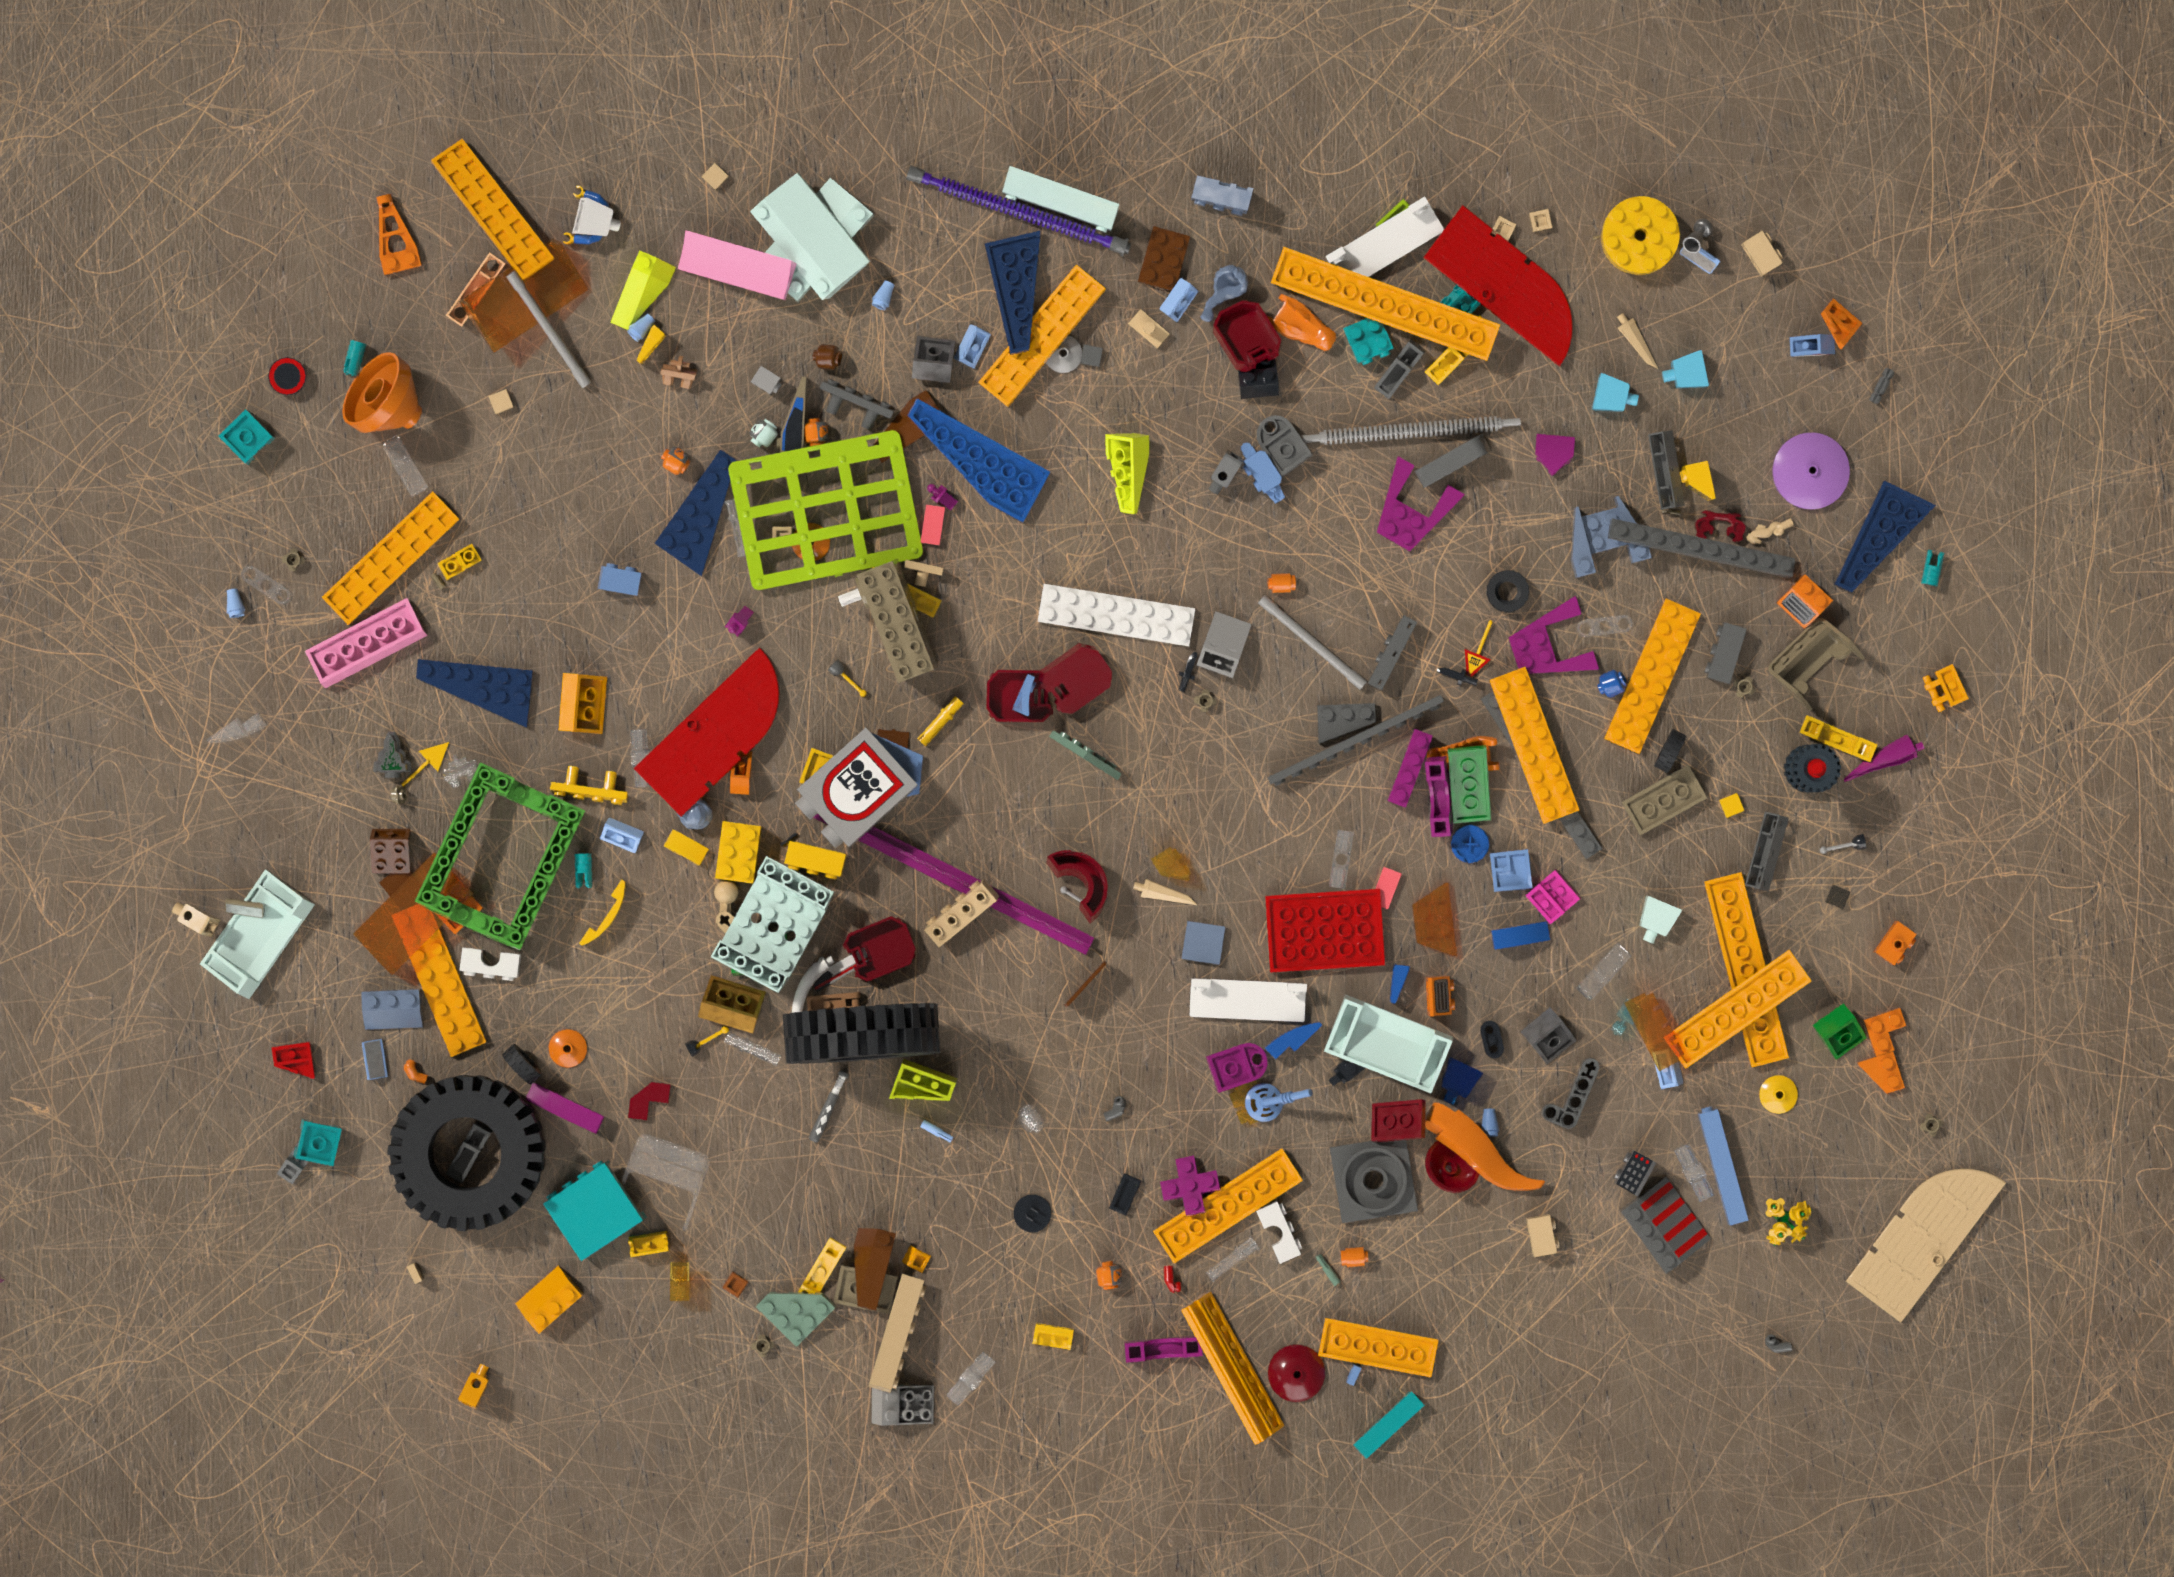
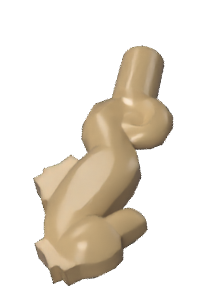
M1791 518L1782 523L1776 521L1771 523L1768 528L1758 524L1755 528L1756 530L1748 533L1746 539L1751 544H1761L1762 541L1758 538H1768L1773 533L1776 536H1781L1785 529L1794 525Z

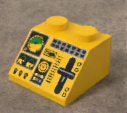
M1708 461L1685 465L1681 468V483H1685V487L1707 501L1716 499Z

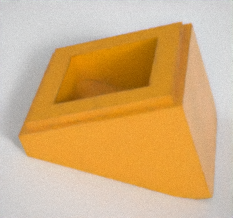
M910 1245L902 1262L923 1273L931 1255Z

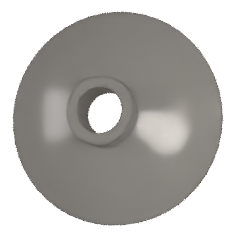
M1068 335L1046 361L1047 365L1059 373L1073 371L1081 362L1082 348L1079 342ZM1061 350H1066L1067 355L1065 357L1060 356L1059 352Z

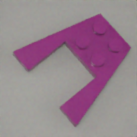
M1398 456L1376 533L1410 552L1465 494L1447 485L1430 517H1426L1396 499L1414 468L1413 464Z
M1576 596L1508 637L1518 669L1526 667L1528 674L1599 669L1593 651L1556 662L1545 626L1581 615Z

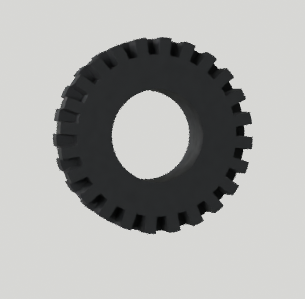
M936 1003L842 1007L793 1012L782 1015L786 1064L890 1059L941 1052L938 1005Z
M458 1075L442 1079L427 1086L414 1095L406 1107L402 1108L398 1114L399 1118L390 1132L392 1138L391 1144L388 1145L387 1155H390L391 1164L388 1167L390 1175H394L396 1181L395 1189L398 1193H402L406 1199L405 1204L410 1209L414 1208L420 1213L419 1217L425 1221L431 1220L437 1223L438 1227L444 1229L450 1227L457 1229V1231L481 1230L504 1221L517 1212L530 1199V1196L540 1182L539 1178L545 1166L544 1151L546 1150V1143L542 1138V1125L533 1114L534 1109L530 1104L525 1103L519 1092L511 1090L505 1086V1083L499 1080L487 1079L486 1076ZM468 1117L480 1120L488 1125L496 1134L501 1146V1162L496 1174L488 1183L473 1188L457 1186L446 1180L437 1169L433 1157L434 1141L439 1130L452 1119Z

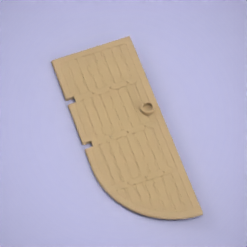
M1975 1169L1949 1170L1927 1179L1913 1191L1899 1209L1905 1214L1902 1219L1895 1215L1875 1241L1873 1246L1878 1249L1877 1252L1874 1254L1869 1250L1846 1282L1901 1323L2006 1182L1990 1173Z

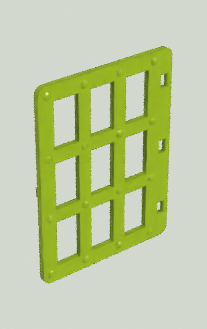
M891 430L735 461L728 467L751 585L756 590L833 575L835 577L842 576L843 573L877 567L895 559H898L899 562L917 559L923 553L901 438L897 431ZM879 438V445L868 447L866 440ZM820 450L821 456L809 458L808 452ZM890 456L894 475L893 479L858 486L853 485L849 464ZM762 461V468L751 470L750 463ZM838 466L842 489L802 497L798 474ZM786 477L790 499L750 507L746 484ZM897 490L901 512L860 520L856 498ZM845 500L849 523L814 530L808 529L804 508ZM793 511L797 533L757 541L753 518ZM899 524L904 525L908 546L867 554L863 535L864 531ZM852 534L855 557L815 564L811 542ZM800 544L804 567L763 574L759 552Z

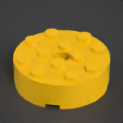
M1645 196L1628 198L1617 204L1605 218L1601 231V244L1608 260L1619 270L1635 275L1653 273L1667 264L1675 254L1680 238L1678 222L1673 212L1661 201ZM1637 231L1644 233L1645 238L1643 241H1638L1635 238Z

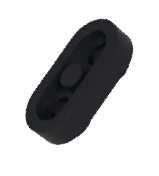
M1488 1020L1482 1023L1480 1034L1486 1055L1495 1059L1503 1054L1504 1046L1498 1024ZM1488 1026L1493 1028V1032L1490 1034L1486 1032ZM1492 1045L1497 1046L1496 1052H1491L1490 1047Z

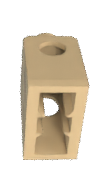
M177 902L172 910L173 913L179 916L178 922L201 935L212 937L220 922V919L191 904H185L184 906Z

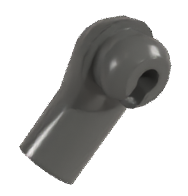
M1117 1096L1114 1099L1112 1110L1103 1113L1106 1122L1123 1115L1126 1107V1100L1123 1097Z

